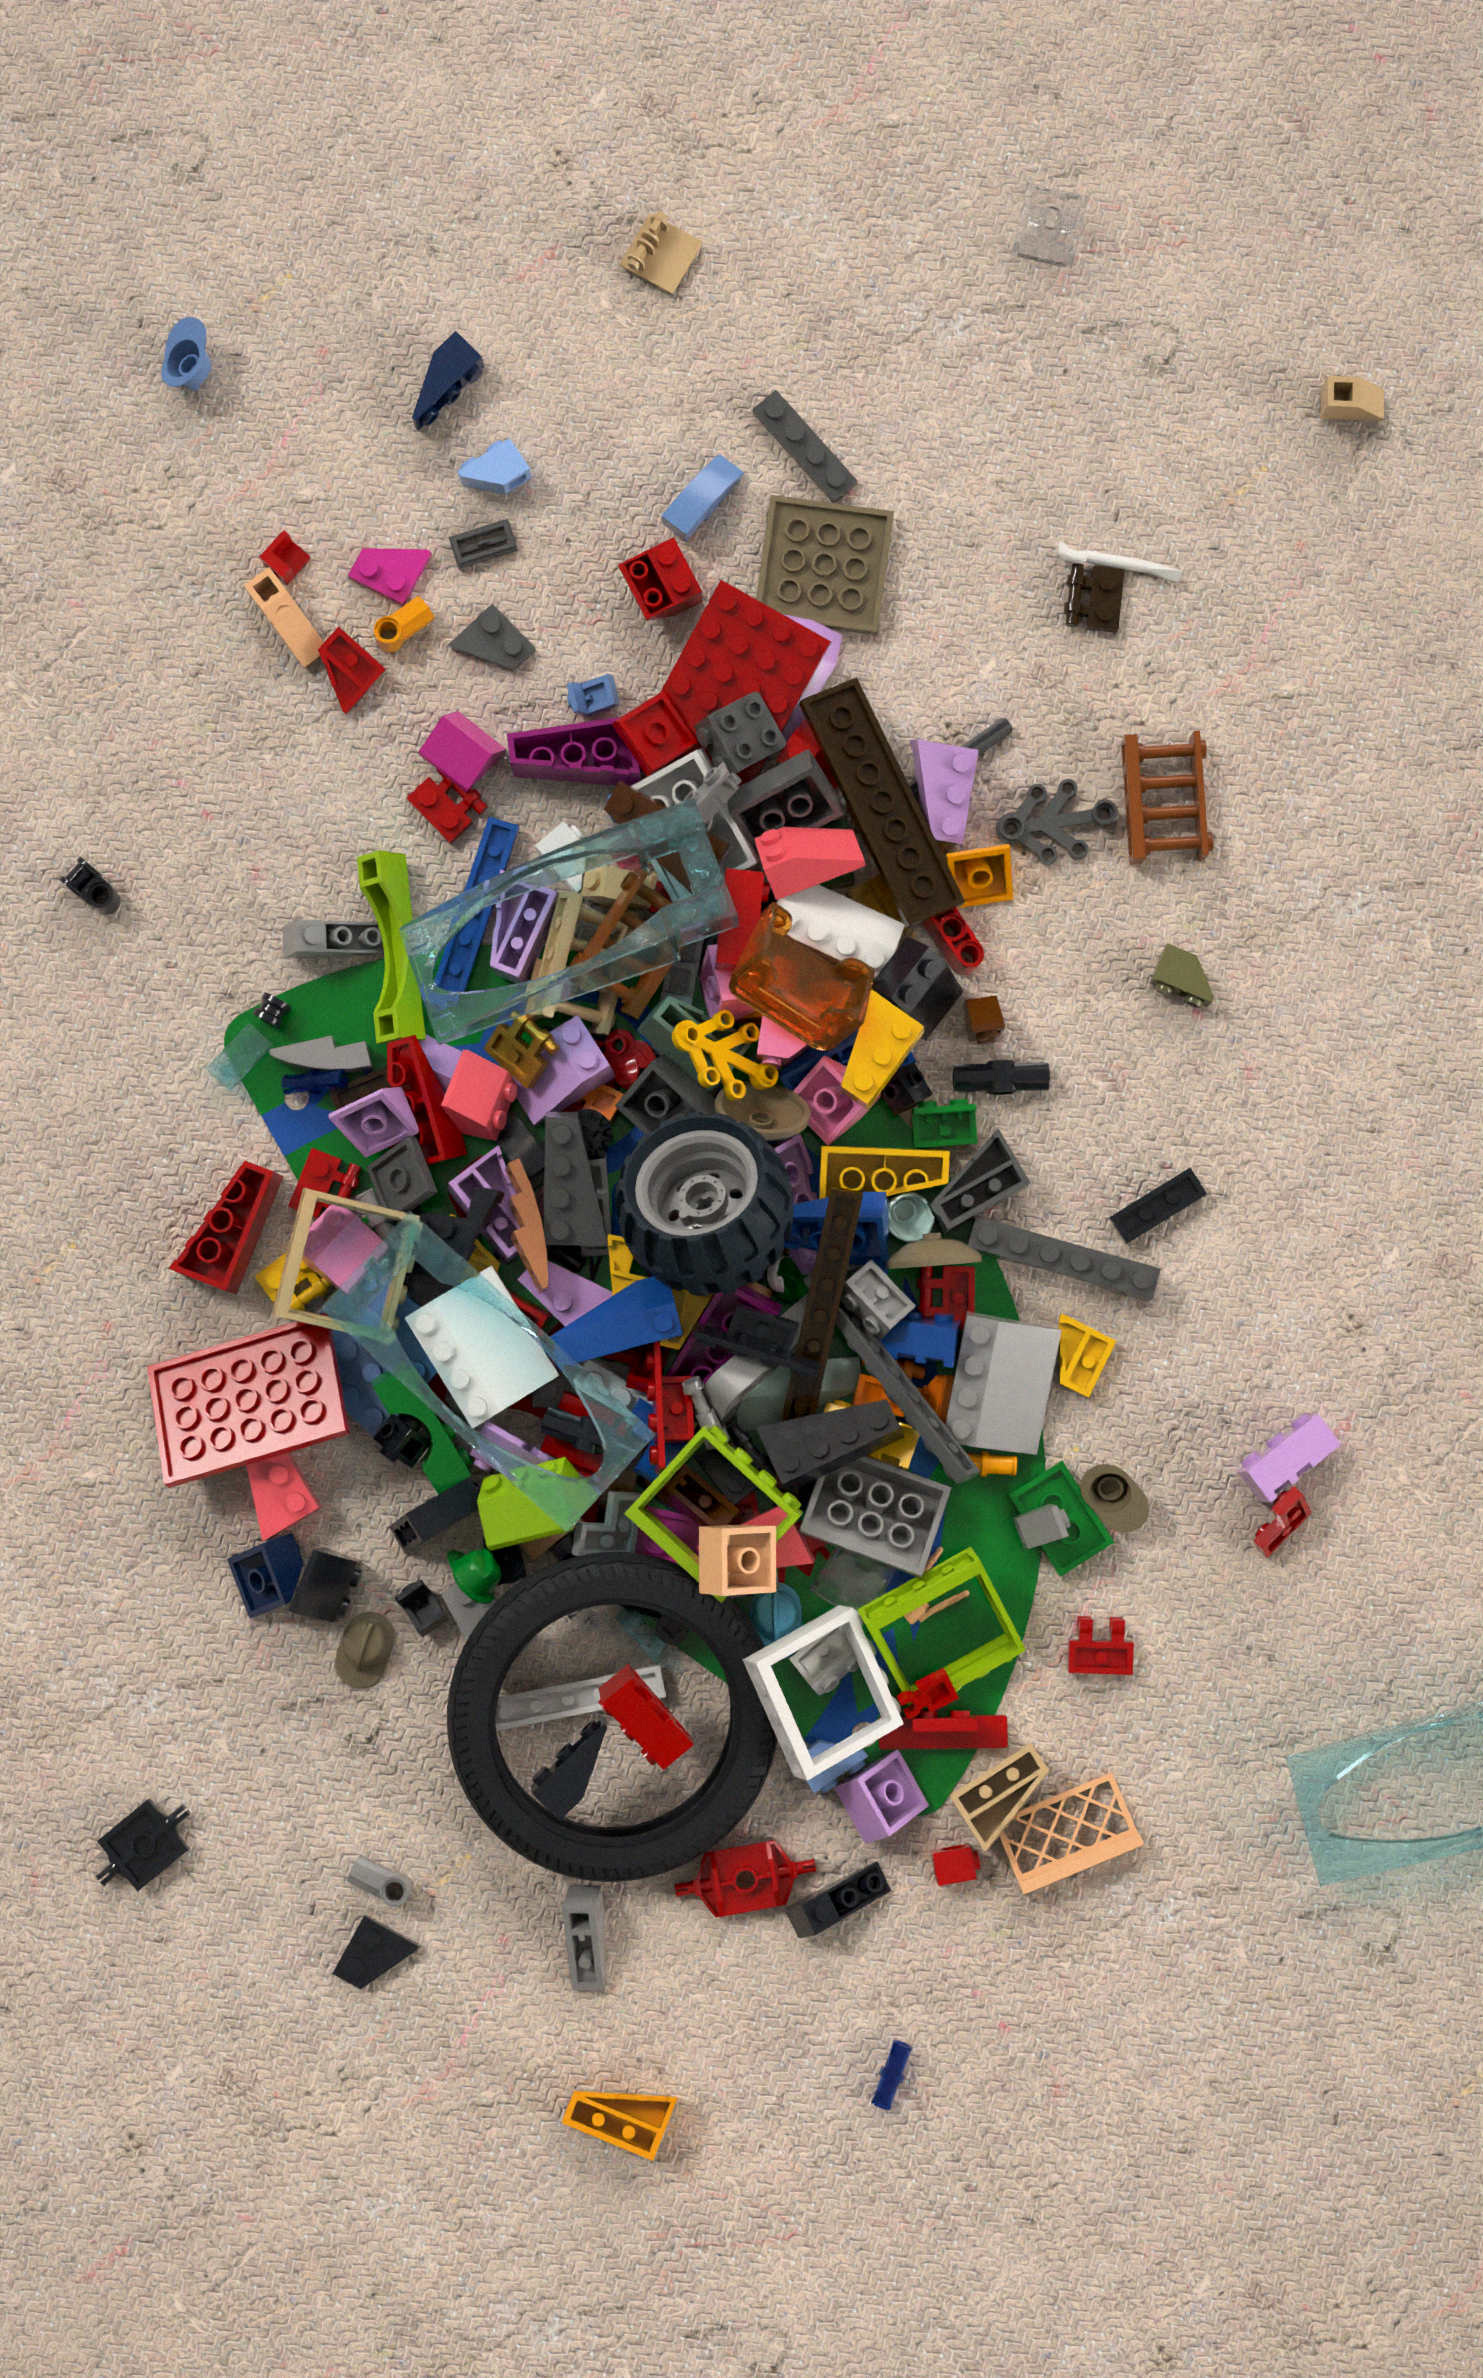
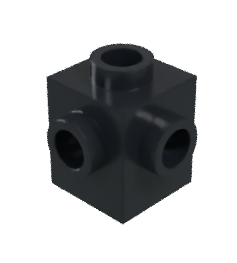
M914 1062L903 1067L900 1065L881 1091L882 1098L889 1106L894 1117L914 1108L918 1103L933 1095L924 1080L923 1074Z
M395 1414L388 1418L373 1438L382 1446V1449L379 1451L382 1455L393 1463L399 1459L410 1468L414 1467L431 1445V1442L419 1433L422 1426L408 1416L402 1420Z

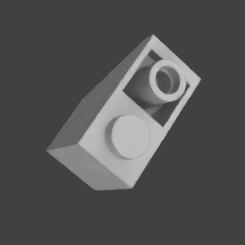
M1047 1504L1012 1518L1025 1549L1069 1536L1066 1528L1070 1527L1069 1519L1065 1510H1060L1057 1505Z

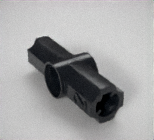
M1013 1060L987 1061L986 1064H953V1092H987L990 1095L1014 1094L1016 1091H1048L1050 1083L1049 1063H1015Z
M549 1406L541 1423L540 1433L572 1443L573 1447L596 1455L601 1453L629 1464L633 1463L640 1447L641 1437L609 1426V1423L585 1415L581 1417L557 1407Z

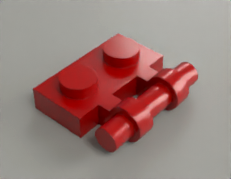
M436 769L444 778L443 781L437 785L428 777L406 799L451 845L473 824L466 813L473 808L481 815L487 810L488 806L482 801V795L476 789H470L466 793ZM452 788L463 798L458 805L446 794Z
M311 1148L288 1207L298 1210L303 1188L329 1194L334 1181L342 1184L337 1196L350 1199L353 1189H357L360 1180L358 1176L362 1167L350 1163L346 1174L338 1172L343 1161L342 1159ZM316 1201L312 1217L319 1218L323 1208H328L331 1204Z
M933 1266L920 1267V1279H917V1288H920V1307H917V1311L922 1312V1317H934L935 1313L954 1315V1320H961L960 1330H963L967 1311L975 1312V1266H942V1279H933ZM933 1288H942V1308L933 1307Z

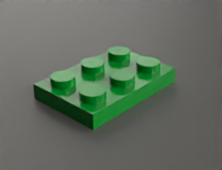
M1063 1461L1054 1464L1007 1495L1019 1515L1047 1504L1057 1505L1060 1510H1065L1070 1522V1527L1066 1528L1069 1536L1039 1545L1059 1577L1114 1543L1097 1514L1083 1499L1081 1489Z

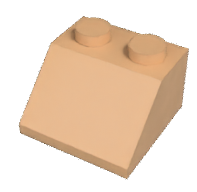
M721 1525L699 1527V1593L729 1596L776 1592V1526Z

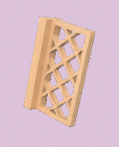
M1112 1772L1020 1810L1012 1819V1821L1026 1825L1020 1843L1008 1839L1004 1831L999 1836L1023 1896L1144 1845ZM1105 1782H1109L1114 1794L1109 1806L1091 1799L1095 1787ZM1091 1789L1088 1797L1079 1794ZM1075 1796L1086 1801L1080 1818L1062 1812L1067 1798ZM1115 1800L1121 1811L1113 1808ZM1061 1801L1058 1809L1050 1806ZM1089 1803L1107 1810L1101 1828L1083 1820ZM1045 1808L1056 1813L1050 1831L1032 1824L1036 1811ZM1113 1812L1124 1817L1129 1830L1117 1835L1105 1830L1104 1828L1110 1813ZM1031 1814L1028 1822L1020 1819L1023 1816ZM1060 1815L1078 1822L1071 1840L1053 1833ZM1081 1824L1099 1831L1093 1845L1086 1847L1074 1842ZM1030 1827L1048 1835L1041 1852L1023 1845ZM1102 1833L1111 1836L1108 1839L1100 1841ZM1051 1836L1069 1844L1064 1857L1055 1859L1044 1854ZM1010 1844L1018 1847L1015 1856L1010 1847ZM1072 1846L1081 1849L1079 1851L1069 1854ZM1021 1849L1039 1856L1035 1869L1023 1874L1017 1863ZM1042 1858L1052 1861L1040 1866Z

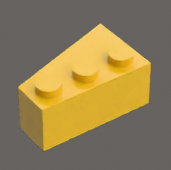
M871 990L841 1084L842 1092L867 1110L924 1034V1026L873 990Z

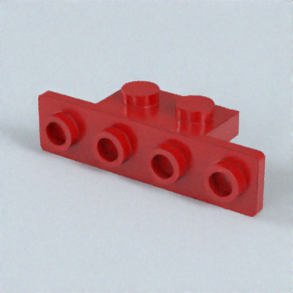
M660 1341L652 1343L650 1350H646L645 1367L646 1370H651L652 1382H647L646 1386L647 1401L653 1402V1414H648V1433H654V1446H649L650 1465H655L656 1474H661L665 1469V1443L690 1442L694 1437L693 1401L690 1395H684L682 1383L692 1376H662Z
M921 1710L918 1716L912 1719L901 1716L904 1724L878 1739L880 1749L1006 1748L1008 1746L1007 1716L970 1715V1710H950V1715H938L937 1710L932 1713L929 1710Z

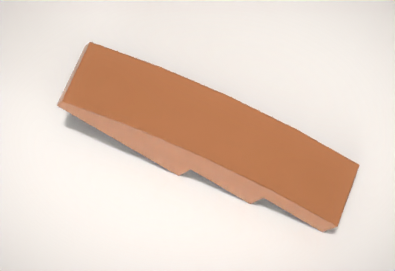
M520 1158L509 1162L505 1168L517 1193L510 1197L508 1206L520 1229L513 1231L510 1238L540 1295L548 1288L547 1249L542 1219L535 1195Z

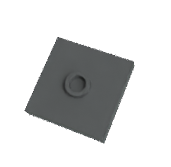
M416 1136L406 1137L366 1167L382 1207L410 1213L438 1192ZM386 1218L387 1223L397 1222V1220Z

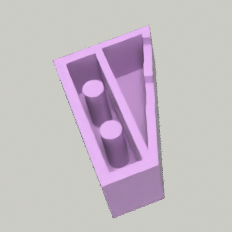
M919 739L910 740L915 764V779L917 780L920 798L918 799L919 807L935 840L952 844H963L978 750Z
M498 1145L448 1183L447 1191L466 1215L468 1214L474 1186L495 1189L505 1193L501 1204L496 1203L490 1214L492 1220L487 1229L482 1228L480 1233L503 1262L507 1264L519 1255L510 1237L513 1231L520 1229L508 1206L510 1197L516 1195V1192L505 1171L506 1165Z
M548 1260V1288L544 1293L539 1295L527 1270L517 1279L564 1326L569 1325L612 1297L613 1294L612 1291Z
M1305 1412L1291 1423L1293 1426L1292 1430L1285 1435L1281 1432L1277 1433L1266 1442L1267 1449L1259 1455L1254 1451L1240 1462L1243 1467L1237 1473L1259 1502L1271 1503L1278 1497L1276 1494L1288 1484L1290 1486L1299 1480L1298 1477L1309 1468L1316 1466L1341 1445L1318 1413L1308 1416Z

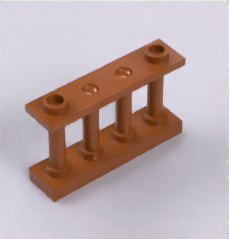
M1200 730L1193 731L1189 738L1190 744L1143 746V743H1138L1137 734L1124 735L1121 741L1129 865L1142 864L1146 859V855H1150V851L1197 849L1198 861H1204L1209 855V851H1213L1212 832H1207L1202 759H1206L1207 747L1206 741L1201 740ZM1191 756L1192 775L1145 777V774H1140L1139 762H1143L1144 759ZM1193 787L1194 805L1148 808L1147 805H1142L1141 793H1145L1146 790ZM1195 818L1196 836L1155 839L1144 836V824H1148V820Z
M635 869L634 872L630 871L624 877L620 885L622 888L621 893L583 953L579 952L573 958L569 969L572 971L568 975L569 978L581 982L586 975L622 999L621 1003H623V1006L620 1009L621 1012L637 1020L705 913L704 910L694 904L687 903L685 907L681 906L679 908L643 884L649 873L640 869ZM635 894L672 918L674 925L668 934L664 933L662 935L626 911ZM618 921L656 945L655 949L657 952L651 961H644L609 938ZM601 948L639 972L638 976L640 979L634 988H627L592 965Z

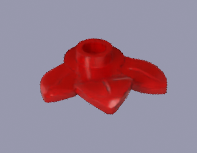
M616 1029L607 1035L605 1051L602 1053L616 1076V1082L627 1090L639 1077L640 1068H647L657 1058L654 1050L647 1042L635 1040L633 1034L625 1029ZM618 1039H621L623 1042V1048L620 1051L615 1046Z

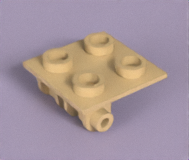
M658 211L656 215L649 213L619 266L673 295L703 245V241L666 222L668 216L661 211Z

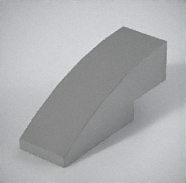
M332 1036L269 1049L270 1055L275 1060L309 1071L356 1073L374 1070L370 1048L366 1041L337 1047L336 1040Z

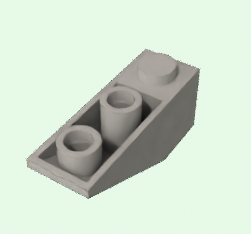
M294 920L282 927L284 958L315 959L384 954L382 936L377 922Z

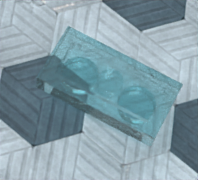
M248 1023L209 1064L206 1070L231 1092L274 1045Z

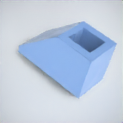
M510 438L504 442L502 440L496 441L487 448V453L479 458L472 457L466 460L461 465V469L457 471L463 486L505 495L532 478L530 467Z
M817 1740L808 1746L807 1750L812 1759L837 1743ZM862 1748L811 1778L807 1783L814 1793L818 1790L825 1793L839 1783L836 1779L846 1771L849 1775H852L864 1767L866 1764L863 1760L868 1755Z

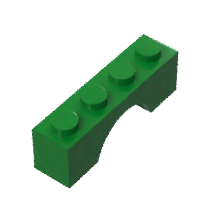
M406 1361L374 1378L372 1380L373 1389L389 1415L409 1414L420 1419L428 1427L431 1435V1445L420 1461L423 1471L439 1495L472 1476L469 1465L473 1461L464 1446L459 1449L456 1446L453 1438L457 1437L449 1421L442 1422L436 1413L441 1410L432 1393L427 1396L420 1385L425 1382L417 1368L414 1366L410 1369Z

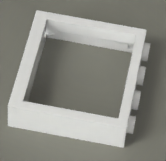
M838 1605L743 1659L793 1775L807 1781L904 1724L900 1716L901 1707L898 1701L891 1696L887 1687L889 1684L888 1677L884 1670L878 1666L874 1657L876 1655L875 1647L864 1634L862 1629L863 1620L860 1614L852 1607ZM842 1625L882 1718L811 1759L771 1665Z

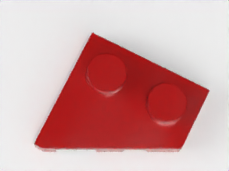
M339 626L318 649L340 707L347 715L386 669Z

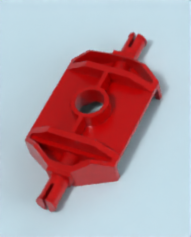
M775 1838L771 1839V1841L707 1851L703 1855L696 1879L674 1884L675 1890H678L675 1891L676 1898L695 1894L702 1899L716 1918L783 1906L787 1904L794 1879L798 1878L797 1875L816 1872V1866H811L815 1865L814 1858L798 1862L791 1861ZM743 1870L750 1871L755 1877L754 1884L749 1888H741L736 1883L737 1874Z

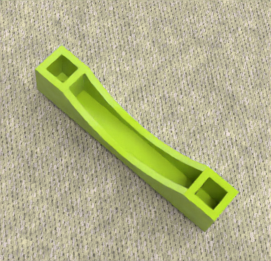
M378 850L357 857L360 889L376 917L384 948L385 973L383 988L379 1002L373 1012L376 1043L387 1044L411 1035H416L418 1041L426 1040L406 854Z

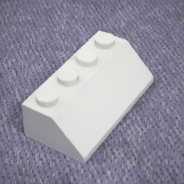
M818 884L778 899L767 920L765 930L874 980L895 953L905 925Z

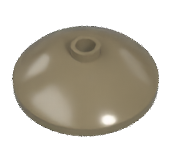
M750 1081L743 1082L746 1087L744 1097L731 1101L726 1098L723 1088L715 1099V1113L725 1114L735 1119L738 1123L742 1121L759 1132L766 1141L790 1138L803 1131L810 1120L811 1112L807 1102L794 1091L776 1084L765 1090H758L753 1087ZM733 1086V1091L737 1095V1090Z
M941 1232L922 1234V1241L904 1245L891 1255L886 1261V1269L982 1262V1255L962 1241L942 1239Z

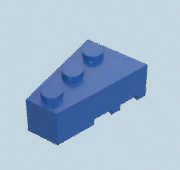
M912 1310L885 1337L879 1340L894 1359L899 1357L914 1358L915 1362L927 1363V1360L944 1361L943 1367L953 1368L958 1358L961 1320H954V1315L947 1313H935L934 1317H922L921 1311Z

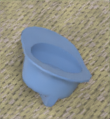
M187 317L181 319L174 325L168 335L161 376L163 382L170 387L183 386L192 391H198L200 384L204 382L211 371V361L205 351L206 329L198 318Z

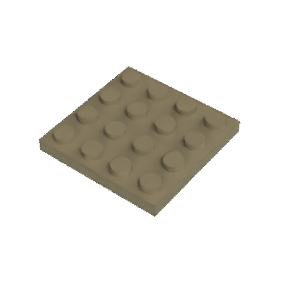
M770 495L756 599L784 615L813 620L830 629L877 635L894 511Z

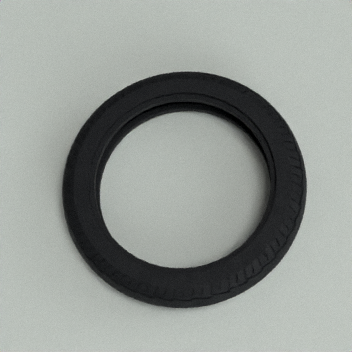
M600 1552L572 1557L549 1565L513 1586L491 1606L470 1634L458 1658L448 1695L447 1735L453 1766L460 1785L478 1816L501 1841L527 1860L550 1871L589 1881L621 1882L653 1877L679 1868L712 1849L738 1825L755 1802L768 1776L778 1739L743 1662V1659L761 1650L765 1645L752 1622L731 1597L727 1596L720 1603L713 1595L699 1593V1582L678 1563L640 1553ZM615 1604L640 1606L658 1611L679 1621L693 1631L712 1651L724 1671L730 1698L728 1734L724 1748L711 1774L690 1798L668 1813L647 1822L623 1827H598L577 1823L566 1818L558 1821L548 1809L534 1800L514 1778L499 1746L495 1726L497 1702L504 1679L515 1658L536 1634L551 1623L573 1612L594 1606Z

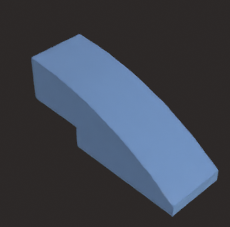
M718 454L697 474L662 514V524L687 542L700 524L708 520L744 475V472Z

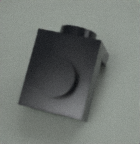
M482 1538L484 1548L489 1550L485 1538ZM519 1544L490 1551L502 1571L501 1580L497 1586L512 1584L527 1576Z
M422 1580L408 1584L395 1597L397 1603L405 1610L417 1632L422 1637L449 1620L433 1591Z

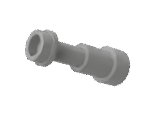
M699 1376L685 1380L682 1383L684 1395H690L698 1412L696 1418L700 1427L702 1428L708 1424L712 1428L716 1425L729 1437L725 1426L720 1424L714 1408L709 1407L702 1392V1389L705 1387L704 1382L701 1381ZM707 1440L704 1441L706 1449H716Z

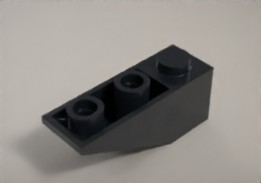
M604 1717L598 1722L590 1721L581 1730L580 1735L582 1737L573 1746L570 1743L566 1744L557 1753L556 1758L558 1760L550 1768L547 1766L542 1767L532 1778L534 1782L531 1785L532 1794L558 1821L584 1798L607 1730V1722Z
M876 1861L805 1896L786 1907L785 1911L798 1938L814 1936L889 1893L891 1889Z

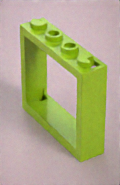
M708 1424L700 1429L624 1513L698 1582L699 1556L645 1506L705 1440L712 1444L788 1514L776 1527V1543L803 1514L799 1509L801 1503L791 1493L786 1492L783 1494L775 1487L777 1481L767 1471L763 1469L759 1472L750 1464L753 1459L743 1449L738 1447L735 1450L726 1442L729 1437L718 1426L714 1425L711 1428ZM713 1595L720 1603L727 1597Z
M971 1547L927 1570L921 1578L915 1577L857 1609L901 1692H914L918 1688L915 1683L911 1686L907 1683L879 1629L974 1576L1004 1634L944 1667L955 1691L957 1692L962 1686L976 1678L986 1676L990 1670L999 1665L1013 1661L1012 1658L1026 1651L989 1576Z

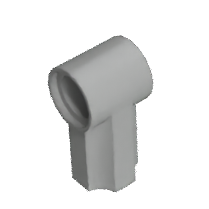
M362 1855L358 1856L347 1879V1882L380 1898L386 1905L396 1907L406 1902L412 1896L414 1890L413 1882L407 1875L397 1874ZM391 1882H398L404 1888L402 1898H395L391 1895L389 1889Z

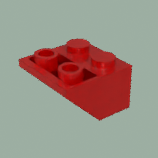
M674 537L618 564V568L646 621L676 616L703 602L702 590Z

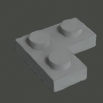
M609 1491L604 1523L576 1522L572 1554L581 1556L600 1552L635 1553L638 1526L624 1513L641 1494L636 1492Z

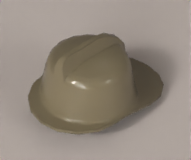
M1110 1464L1096 1465L1090 1468L1082 1477L1080 1489L1083 1499L1111 1529L1122 1533L1133 1532L1141 1528L1146 1522L1150 1510L1148 1499L1140 1487L1120 1467Z
M365 1612L355 1616L346 1626L336 1653L335 1667L340 1679L350 1687L360 1689L370 1687L380 1680L384 1673L395 1639L393 1626L386 1617L379 1613Z

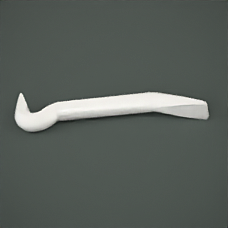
M1061 541L1058 543L1056 552L1062 560L1067 562H1085L1148 573L1174 582L1180 581L1182 573L1181 570L1146 560L1089 550L1076 551Z

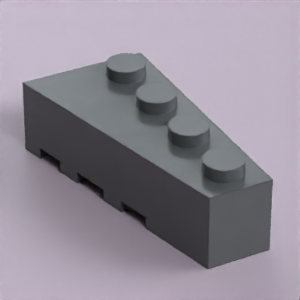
M546 1112L544 1173L546 1245L608 1246V1236L579 1113Z

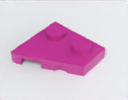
M362 548L348 577L350 580L404 606L428 564L432 553L427 549Z

